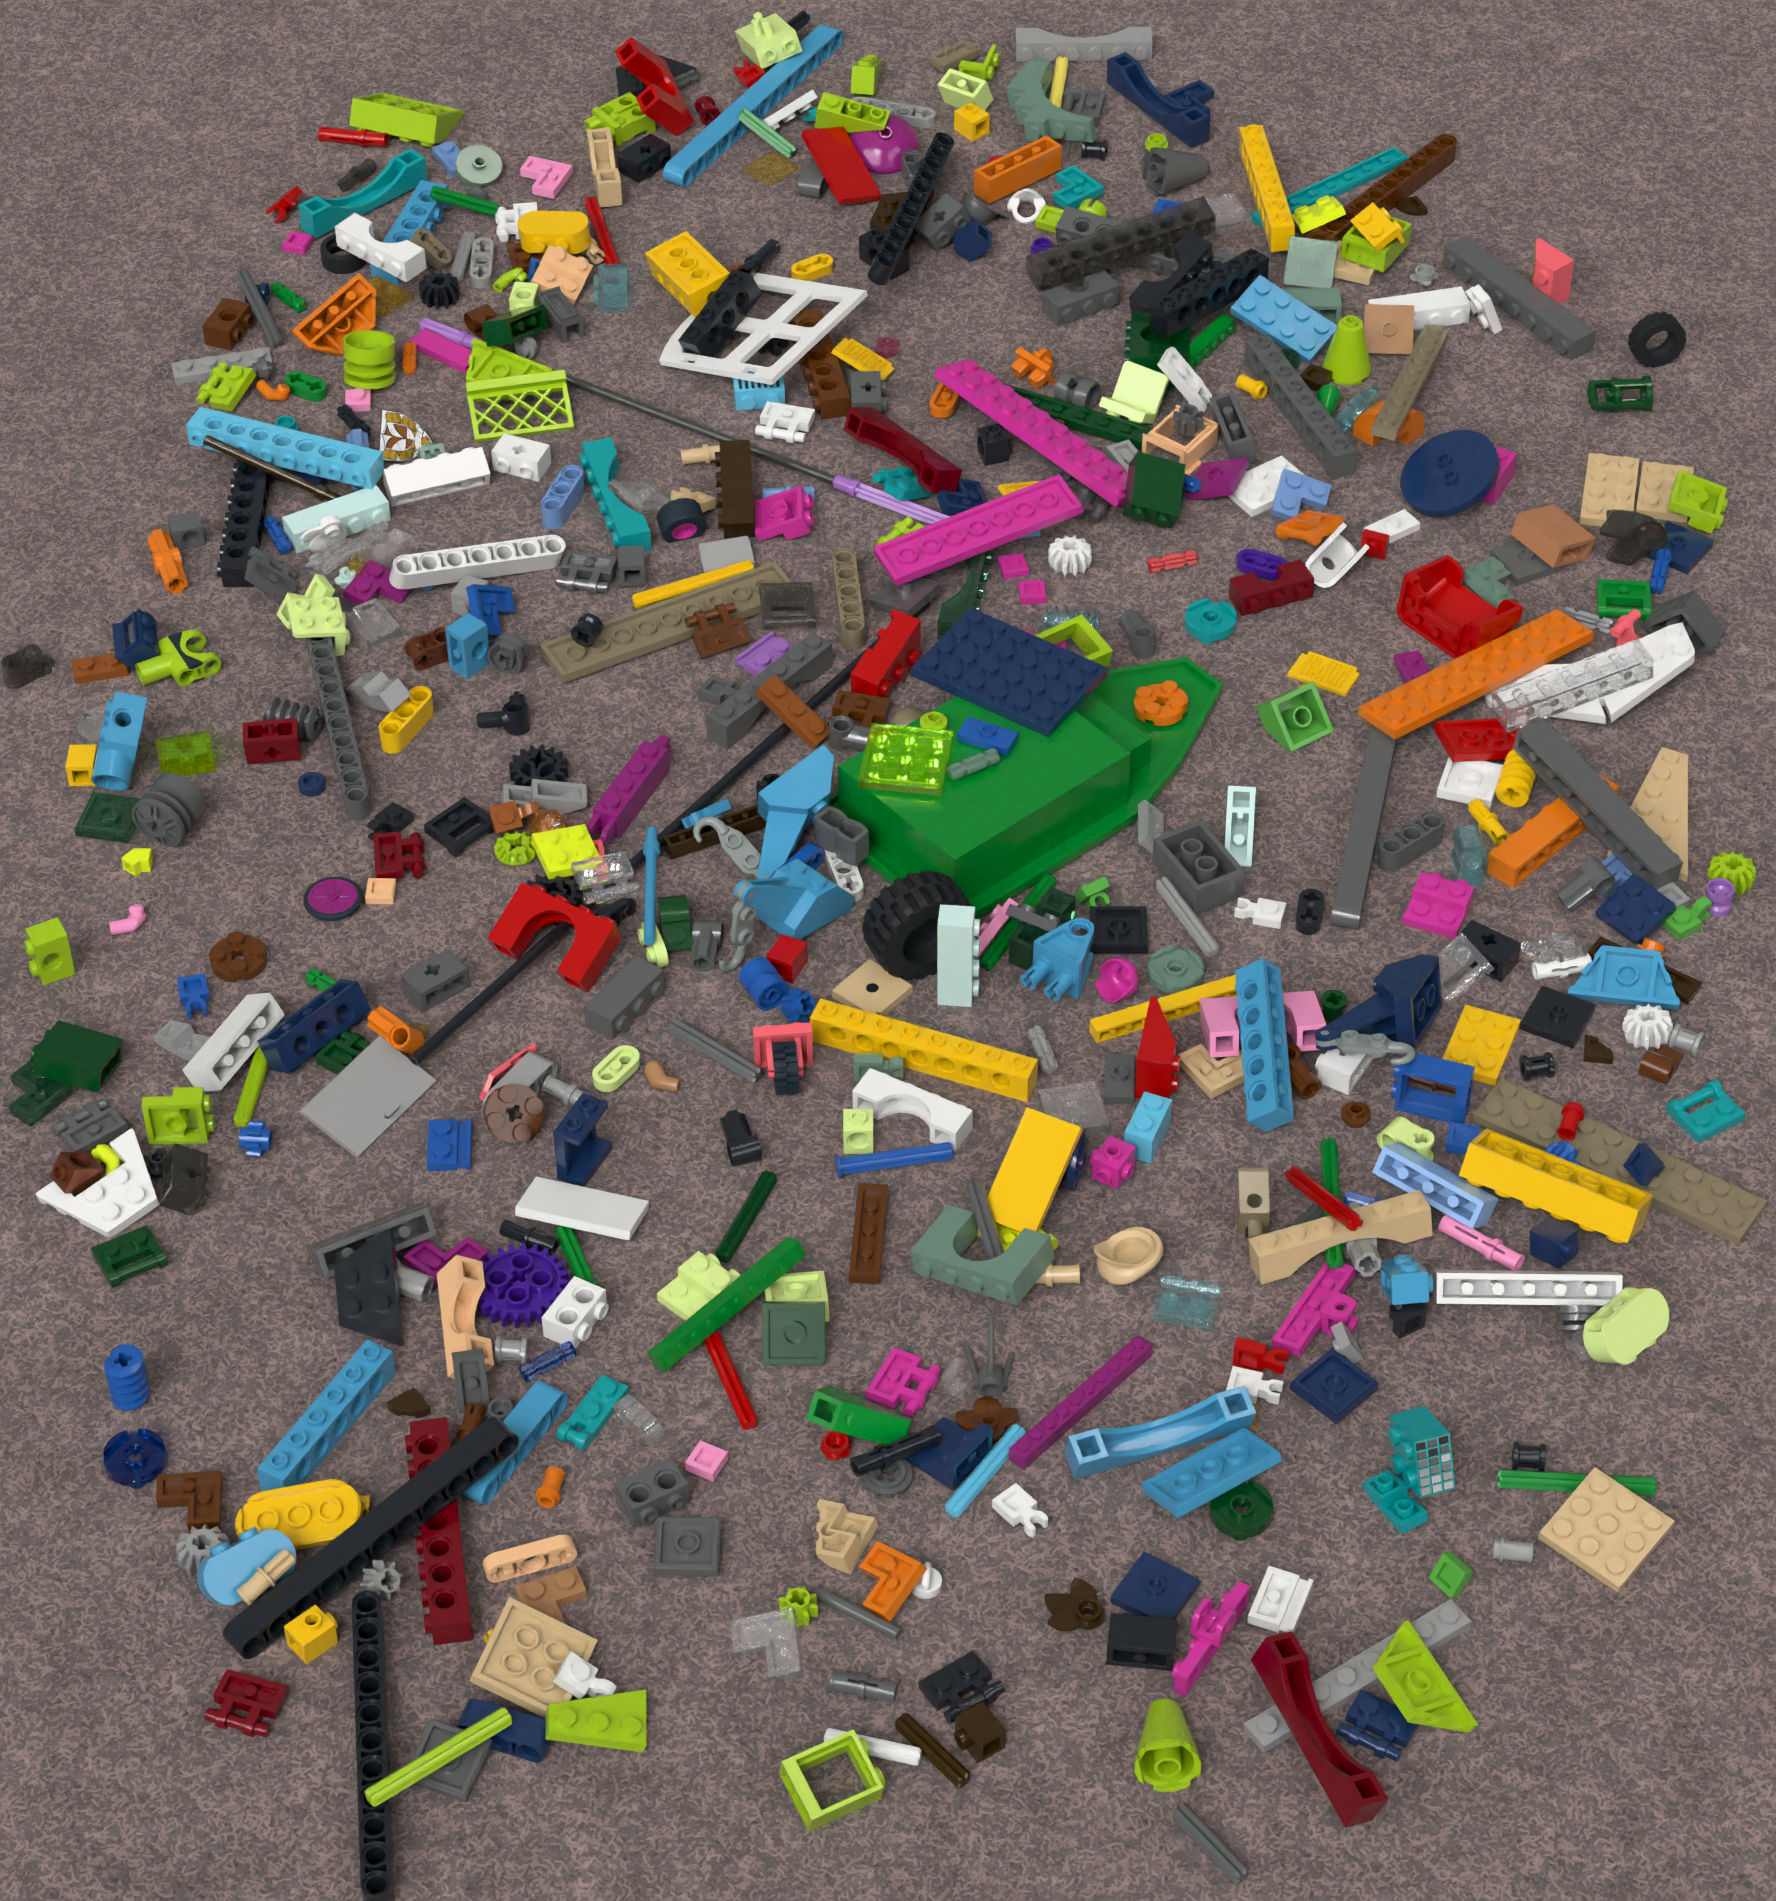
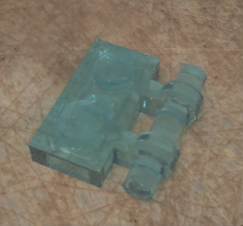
M1371 386L1370 389L1360 392L1346 404L1334 419L1343 432H1346L1355 423L1354 420L1377 400V395L1380 392L1377 386Z
M1174 1274V1277L1162 1275L1160 1287L1170 1288L1171 1290L1170 1292L1157 1291L1151 1312V1320L1211 1332L1218 1302L1207 1299L1208 1296L1220 1298L1222 1286L1212 1285L1211 1281L1201 1279V1282L1184 1279L1183 1275ZM1181 1291L1195 1293L1198 1295L1197 1298L1181 1295Z

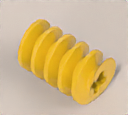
M1514 749L1508 752L1505 758L1503 769L1500 772V777L1495 787V794L1503 804L1517 808L1527 803L1537 773Z

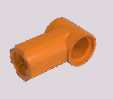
M380 1005L377 1009L372 1010L368 1016L367 1026L388 1041L391 1047L412 1055L424 1044V1036L420 1031L409 1026L384 1006Z

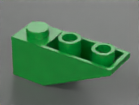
M831 1385L815 1390L806 1418L830 1430L884 1445L907 1436L912 1423V1419Z

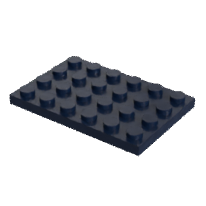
M971 608L911 668V676L1046 737H1050L1108 676V667Z

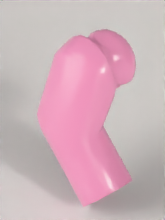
M141 904L131 905L129 907L130 915L126 919L109 922L111 935L137 930L146 920L144 906Z

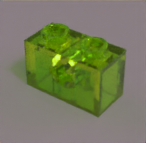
M209 730L155 740L161 775L164 773H175L184 777L216 771Z

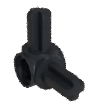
M514 691V695L509 696V702L504 704L502 711L478 713V727H503L504 731H507L510 735H523L530 730L529 709L525 702V696L519 694V691Z

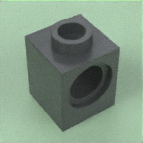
M198 511L167 517L171 540L174 547H178L179 551L205 546L204 536L208 535L206 521H200Z

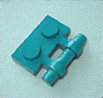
M901 466L894 468L892 471L890 469H882L878 473H874L872 477L875 483L884 485L883 491L901 502L935 496V494L930 493L917 483L916 475L912 477L913 471L911 468Z

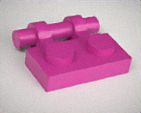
M893 1347L866 1390V1399L892 1409L896 1408L899 1401L905 1402L906 1406L903 1409V1413L908 1417H913L917 1410H921L925 1405V1397L929 1390L932 1391L939 1381L937 1377L941 1369L934 1364H931L928 1370L920 1368L922 1365L921 1357ZM912 1381L918 1383L915 1390L908 1388Z

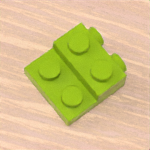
M1679 470L1675 477L1667 509L1688 516L1687 525L1712 534L1714 528L1719 530L1724 519L1722 514L1728 503V499L1725 498L1727 488Z
M203 1087L173 1088L172 1096L142 1098L141 1106L149 1144L208 1143L209 1132L215 1131L214 1114L208 1115V1112H211V1095H205Z

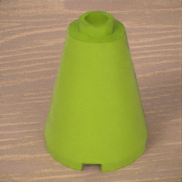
M1347 315L1338 321L1322 364V368L1333 371L1332 379H1334L1333 382L1336 384L1357 385L1362 383V380L1366 377L1368 379L1371 374L1372 367L1363 322L1354 315Z
M1159 1699L1149 1706L1134 1758V1772L1139 1782L1144 1785L1145 1781L1153 1785V1790L1159 1792H1175L1186 1789L1191 1785V1780L1196 1775L1198 1778L1201 1774L1200 1754L1180 1705L1171 1699Z

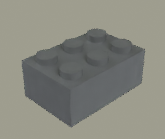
M1202 820L1153 838L1152 863L1163 876L1168 877L1195 914L1244 895L1245 870Z

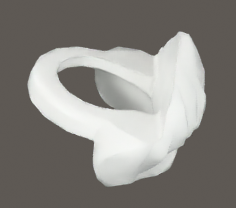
M1024 188L1013 194L1007 204V210L1012 212L1014 219L1019 223L1029 224L1035 222L1046 203L1037 191ZM1024 202L1033 203L1036 209L1033 216L1027 218L1020 216L1017 212L1019 204Z

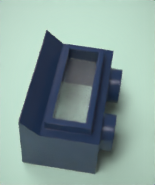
M138 609L121 623L112 624L115 659L136 671L135 664L159 655L156 619L150 613Z

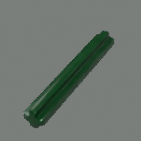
M765 1170L761 1173L715 1250L719 1261L728 1263L732 1259L777 1183V1175L774 1172Z

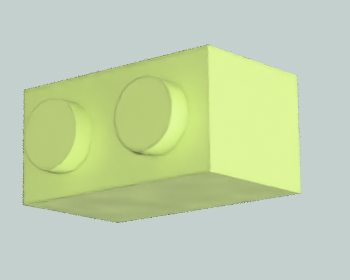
M951 68L937 85L944 102L957 108L972 102L985 111L993 101L987 81Z

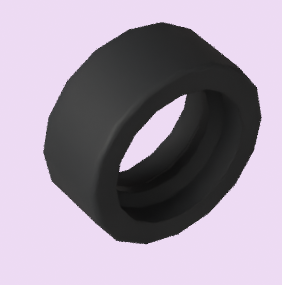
M336 234L325 238L321 243V261L323 267L329 272L335 274L354 273L366 264L365 260L358 258L352 253L344 256L334 255L337 252L346 251L337 246Z

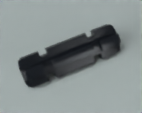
M347 404L337 408V415L351 430L361 429L363 432L368 433V437H370V427Z

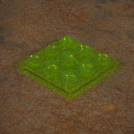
M871 723L858 778V788L942 796L953 744V731Z

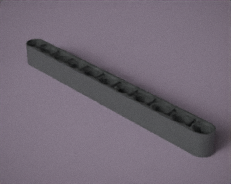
M331 637L305 638L345 812L349 819L360 821L370 815L369 795Z
M1372 724L1330 924L1331 926L1359 930L1398 740V738L1394 740Z

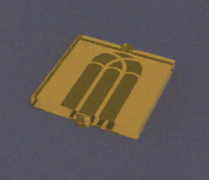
M774 151L743 167V171L751 175L754 180H759L767 186H771L799 170V167L790 162L787 157H782Z

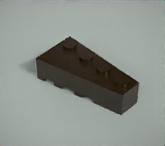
M750 440L719 441L720 452H715V467H721V472H716V488L722 487V493H717V508H723V514H718V528L724 529V539L742 536L755 537Z

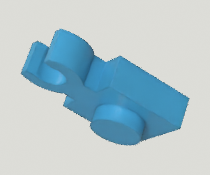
M724 799L681 820L685 829L693 827L703 817L713 816L719 818L723 816L722 813L732 808L728 799Z

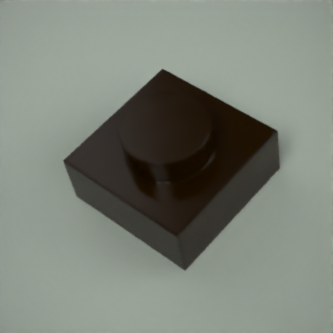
M1311 363L1300 374V377L1310 389L1318 391L1323 385H1327L1332 380L1333 371Z

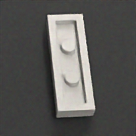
M811 90L767 117L763 122L775 130L780 127L778 123L780 120L786 123L796 117L795 111L799 110L801 114L812 107L810 102L816 99L817 95Z

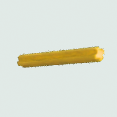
M751 560L732 564L636 593L632 597L634 607L639 609L752 570L754 566Z

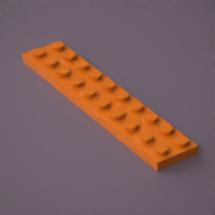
M1555 609L1486 643L1478 649H1474L1359 706L1358 716L1395 740L1593 641L1594 631L1562 611Z

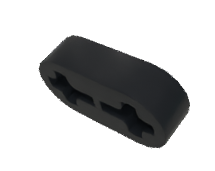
M1306 889L1299 895L1295 926L1301 934L1313 935L1320 931L1324 895L1319 890ZM1309 901H1314L1313 907L1308 906ZM1306 917L1312 918L1311 923H1305Z

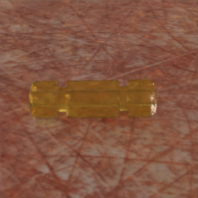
M356 551L351 552V558L348 559L349 571L355 570L356 574H359L361 567L364 566V557L362 554L357 555Z

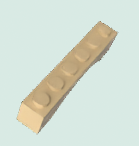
M1418 1190L1352 1209L1363 1220V1225L1358 1227L1356 1231H1350L1330 1215L1248 1239L1251 1266L1262 1285L1290 1277L1301 1265L1315 1255L1344 1242L1362 1238H1383L1405 1244L1433 1236L1431 1207L1421 1191Z

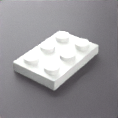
M1281 455L1246 471L1235 493L1228 497L1253 517L1272 508L1279 478L1284 468L1302 475L1304 474Z

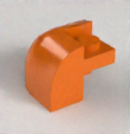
M1385 400L1376 402L1355 419L1354 437L1371 446H1374L1383 439L1370 433ZM1412 407L1396 440L1409 445L1423 434L1424 415L1422 412Z

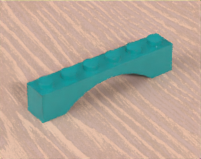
M410 148L392 157L378 177L361 190L339 198L315 196L299 204L301 229L313 235V238L316 239L334 230L336 225L354 213L361 216L416 188L421 180L428 181L426 158Z
M611 437L582 443V454H579V463L582 469H586V481L588 485L592 484L591 490L594 500H599L598 509L601 516L605 515L607 532L612 531L611 540L613 547L644 545V551L651 550V534L644 515L624 505L611 489L613 479L619 472L617 451Z

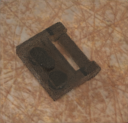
M812 582L760 583L759 595L763 630H772V627L806 626L807 629L816 628L817 620ZM805 610L806 616L772 617V611Z

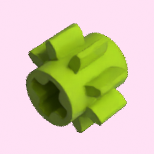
M804 1586L802 1588H788L786 1598L779 1597L781 1621L788 1620L792 1624V1628L802 1625L808 1627L811 1617H818L817 1595H810Z

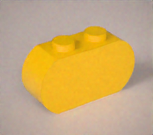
M533 210L521 216L517 223L521 247L528 253H545L549 245L553 247H563L568 254H578L586 250L591 244L588 218L582 212Z

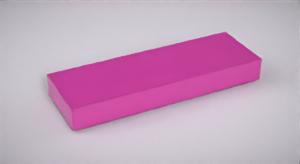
M426 328L409 340V342L413 341L416 343L417 351L465 374L467 373L469 355L472 354V350Z

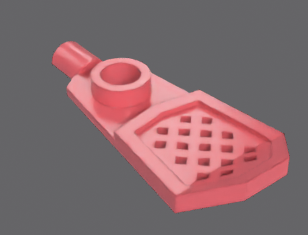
M533 1043L527 1049L524 1048L492 1071L483 1086L479 1099L484 1101L489 1090L528 1052H535L537 1050L536 1044Z

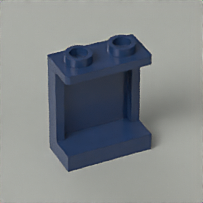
M582 1093L553 1131L557 1179L569 1184L585 1187L612 1151V1142L597 1137L596 1123L608 1109L607 1101Z

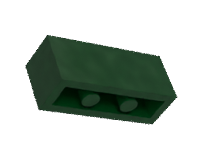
M544 304L517 308L482 322V333L487 347L511 344L549 328Z

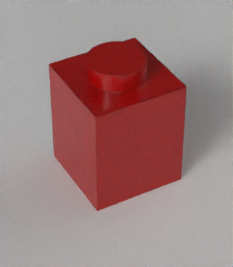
M781 934L766 958L769 959L786 982L793 984L808 962L807 942Z

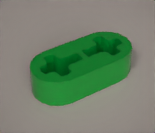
M293 371L285 376V384L290 387V393L312 402L326 399L328 395L327 384L323 380L300 371Z

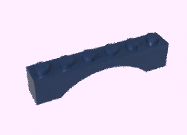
M1124 52L1107 59L1106 83L1189 147L1209 140L1210 116L1198 106L1181 107L1167 100L1150 82L1141 64L1128 53Z

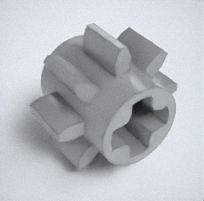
M373 1560V1567L369 1569L363 1568L362 1570L365 1574L361 1586L376 1592L382 1600H390L391 1592L401 1590L399 1585L403 1574L398 1573L394 1569L395 1562L386 1561L384 1563L383 1560Z

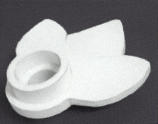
M330 515L319 521V527L307 530L299 539L303 542H310V552L318 553L328 549L331 543L339 544L347 535V531L344 528L343 521L338 516Z

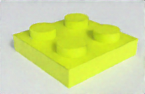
M1334 196L1321 197L1316 200V204L1309 207L1307 205L1301 206L1294 210V214H1291L1295 227L1302 234L1346 215L1343 205Z
M585 824L532 834V845L548 879H554L556 876L567 877L602 870L603 862Z

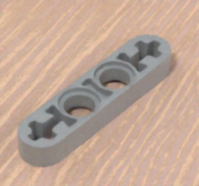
M866 97L850 99L882 109L890 107L895 110L896 116L904 119L914 127L930 128L936 123V112L928 107Z

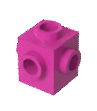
M1109 1135L1100 1149L1096 1148L1091 1155L1092 1179L1118 1189L1124 1180L1131 1178L1134 1172L1136 1146Z

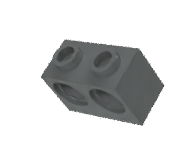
M671 1458L665 1459L614 1484L616 1503L634 1529L643 1524H651L657 1517L670 1511H678L690 1502L689 1483Z

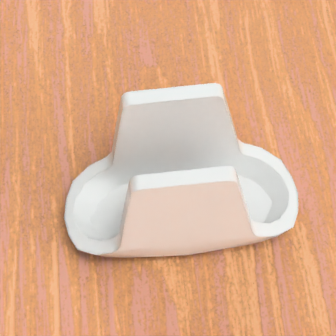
M1344 522L1321 544L1306 562V567L1314 577V583L1320 587L1327 588L1334 585L1370 548L1365 544L1357 552L1354 546L1340 535L1347 526ZM1323 558H1328L1333 562V570H1329L1323 565Z

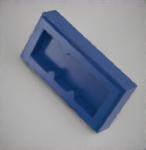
M971 717L966 719L957 733V741L985 750L995 748L998 754L1004 756L1009 755L1019 739V732Z

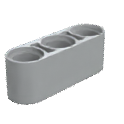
M532 1051L528 1052L489 1090L484 1098L483 1108L490 1093L507 1084L514 1083L527 1086L538 1096L542 1092L545 1079L549 1075L556 1077L558 1071L557 1064ZM517 1105L506 1110V1113L509 1114L508 1120L511 1122L520 1114Z

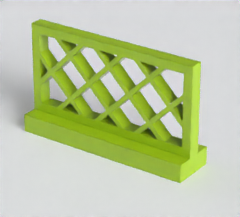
M565 369L466 382V396L475 442L497 440L504 433L520 437L574 429ZM562 391L563 398L558 404L547 398L551 392ZM527 395H534L539 398L534 407L523 401ZM505 398L515 402L509 410L501 407L498 403ZM484 401L490 407L482 414L475 409L474 402ZM543 402L554 408L548 417L537 411ZM519 405L529 411L523 420L512 414ZM494 408L504 414L498 423L488 418V415ZM559 411L567 417L568 423L557 424L551 419ZM533 414L543 420L539 427H532L527 424ZM508 418L519 424L515 430L509 431L502 427V425ZM484 421L494 427L490 433L479 434L478 428Z

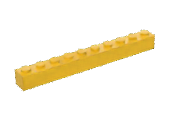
M1236 975L1158 998L1166 1020L1170 1021L1199 1012L1200 999L1237 996L1235 989ZM1149 1001L1090 1019L1089 1032L1095 1042H1103L1143 1029Z

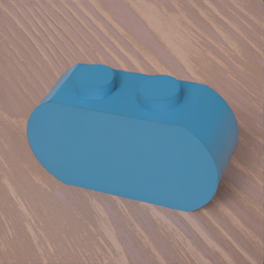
M255 1526L240 1533L239 1537L241 1540L231 1545L228 1544V1541H225L210 1548L211 1555L202 1559L197 1571V1583L201 1593L209 1601L218 1605H234L242 1601V1598L235 1590L246 1583L257 1572V1567L263 1568L283 1549L288 1550L296 1560V1551L291 1540L280 1531L274 1529H261L258 1531ZM295 1564L274 1583L283 1580L290 1573H292L295 1568Z

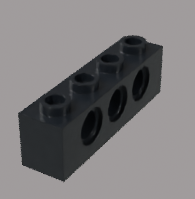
M732 270L678 339L685 353L712 358L716 355L762 295L751 274Z

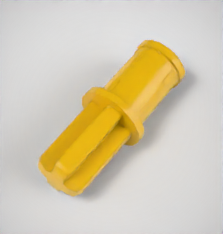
M1479 798L1469 802L1468 810L1479 823V829L1485 831L1496 846L1502 844L1505 841L1503 836L1507 839L1510 834L1499 823L1497 814L1491 813Z

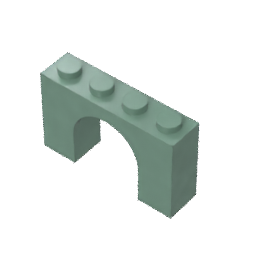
M949 1204L910 1251L914 1270L919 1275L1014 1305H1018L1055 1259L1051 1236L1027 1228L1022 1230L1004 1253L995 1258L984 1261H972L961 1257L978 1235L974 1212Z

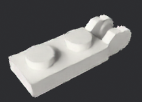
M1174 347L1166 349L1157 364L1158 367L1189 401L1188 404L1196 406L1198 411L1205 412L1206 405L1210 403L1209 398L1212 397V394L1203 384L1202 379Z

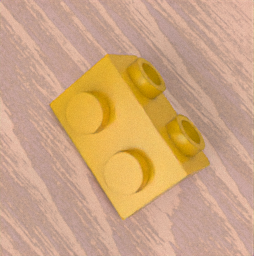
M1371 203L1350 220L1353 226L1377 252L1395 238L1401 245L1405 242L1401 235L1404 230L1396 220L1390 221L1392 218L1384 207L1379 209L1374 203Z

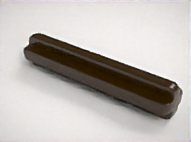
M903 1713L896 1719V1730L913 1746L919 1747L922 1750V1755L957 1788H962L965 1784L969 1783L970 1772L910 1714Z

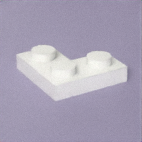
M1479 284L1465 291L1471 303L1470 313L1478 315L1477 318L1484 329L1488 327L1493 334L1500 332L1502 327L1488 294Z

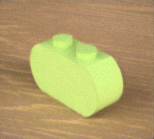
M1625 1287L1587 1319L1583 1331V1340L1591 1358L1601 1363H1617L1621 1365L1634 1362L1637 1359V1355L1645 1348L1655 1344L1656 1339L1668 1327L1669 1309L1664 1296L1652 1288L1637 1289Z

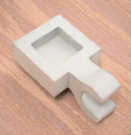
M572 1651L565 1657L553 1680L555 1684L578 1699H581L585 1694H588L591 1698L612 1695L616 1689V1685L611 1681L596 1678L595 1675L598 1669Z

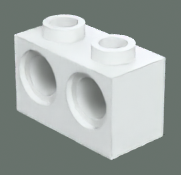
M574 1276L542 1316L543 1336L575 1350L581 1341H586L589 1338L595 1323L598 1320H603L608 1311L606 1289Z

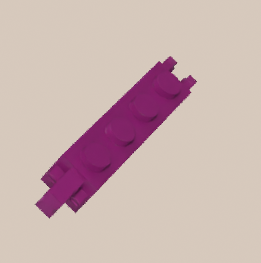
M660 735L653 743L642 742L593 808V817L586 827L591 838L598 831H602L601 841L609 843L613 836L621 837L668 774L669 758L671 756L670 737Z

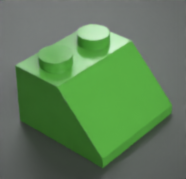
M1314 681L1294 687L1255 706L1265 730L1289 752L1334 732Z

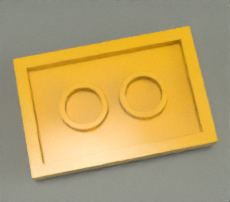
M1465 1004L1442 1059L1474 1066L1473 1080L1496 1086L1519 1031L1521 1020Z

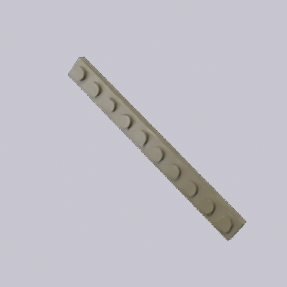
M1425 324L1372 425L1371 435L1393 441L1396 440L1447 340L1449 330H1445L1439 325Z

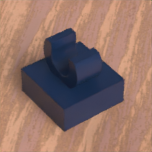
M1638 1143L1623 1165L1638 1184L1642 1186H1648L1652 1179L1659 1177L1665 1168L1664 1163L1646 1143Z

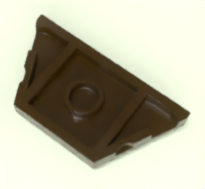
M932 189L919 217L929 209L934 198V189ZM907 192L883 194L870 220V229L878 227L887 233ZM914 229L906 243L909 249L917 234Z

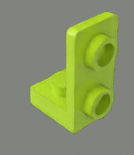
M992 44L984 63L961 60L959 72L985 80L988 83L994 77V68L998 67L1000 63L997 45Z

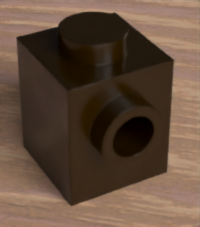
M984 1702L974 1707L965 1708L955 1717V1732L953 1733L955 1742L961 1750L966 1749L977 1764L1005 1748L1006 1730Z

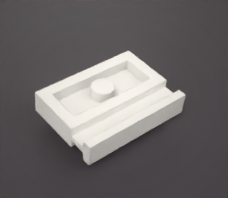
M1268 1566L1248 1614L1247 1623L1277 1633L1279 1631H1293L1295 1633L1312 1591L1314 1580L1310 1578L1308 1581L1300 1579V1575Z

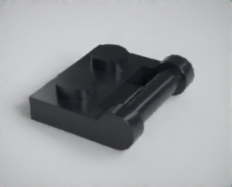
M466 797L424 824V832L447 848L448 852L454 857L461 855L466 847L488 832L490 834L494 832L489 814ZM477 822L480 823L479 826L474 828L472 831H470L460 839H455V837L460 835L462 832H464Z

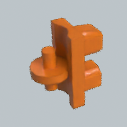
M1021 347L1015 351L1017 359L1011 365L1014 375L1021 379L1028 372H1031L1027 380L1036 389L1042 387L1046 382L1051 386L1056 382V378L1051 375L1054 361L1052 360V352L1049 349L1035 350L1032 354Z

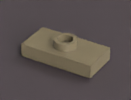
M963 40L929 56V63L945 73L950 68L958 67L961 60L971 61L979 57V50Z

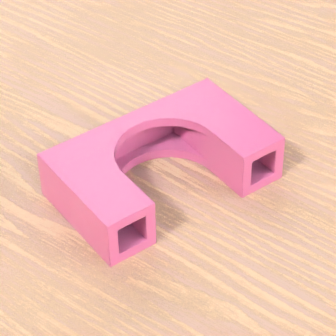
M1315 991L1283 993L1286 1031L1292 1036L1294 1044L1301 1051L1319 1050L1316 1048L1315 1031L1326 1026V1022ZM1237 996L1200 999V1026L1210 1058L1239 1056L1240 1022L1237 1014Z

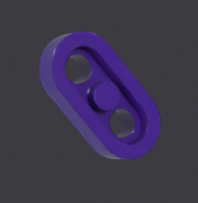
M1244 549L1237 554L1236 567L1243 573L1254 572L1257 577L1276 580L1277 565L1287 562L1282 557L1254 549Z

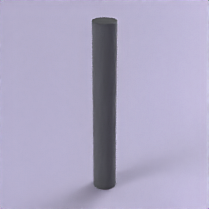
M817 1586L813 1594L817 1595L818 1601L895 1640L902 1633L901 1627L820 1586Z

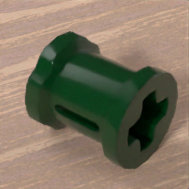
M1328 990L1322 994V1014L1326 1025L1345 1014L1343 1008L1347 1004V997L1339 990Z

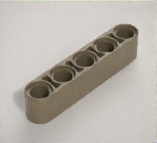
M842 547L832 553V575L841 643L845 649L859 650L865 645V620L856 555L852 549Z

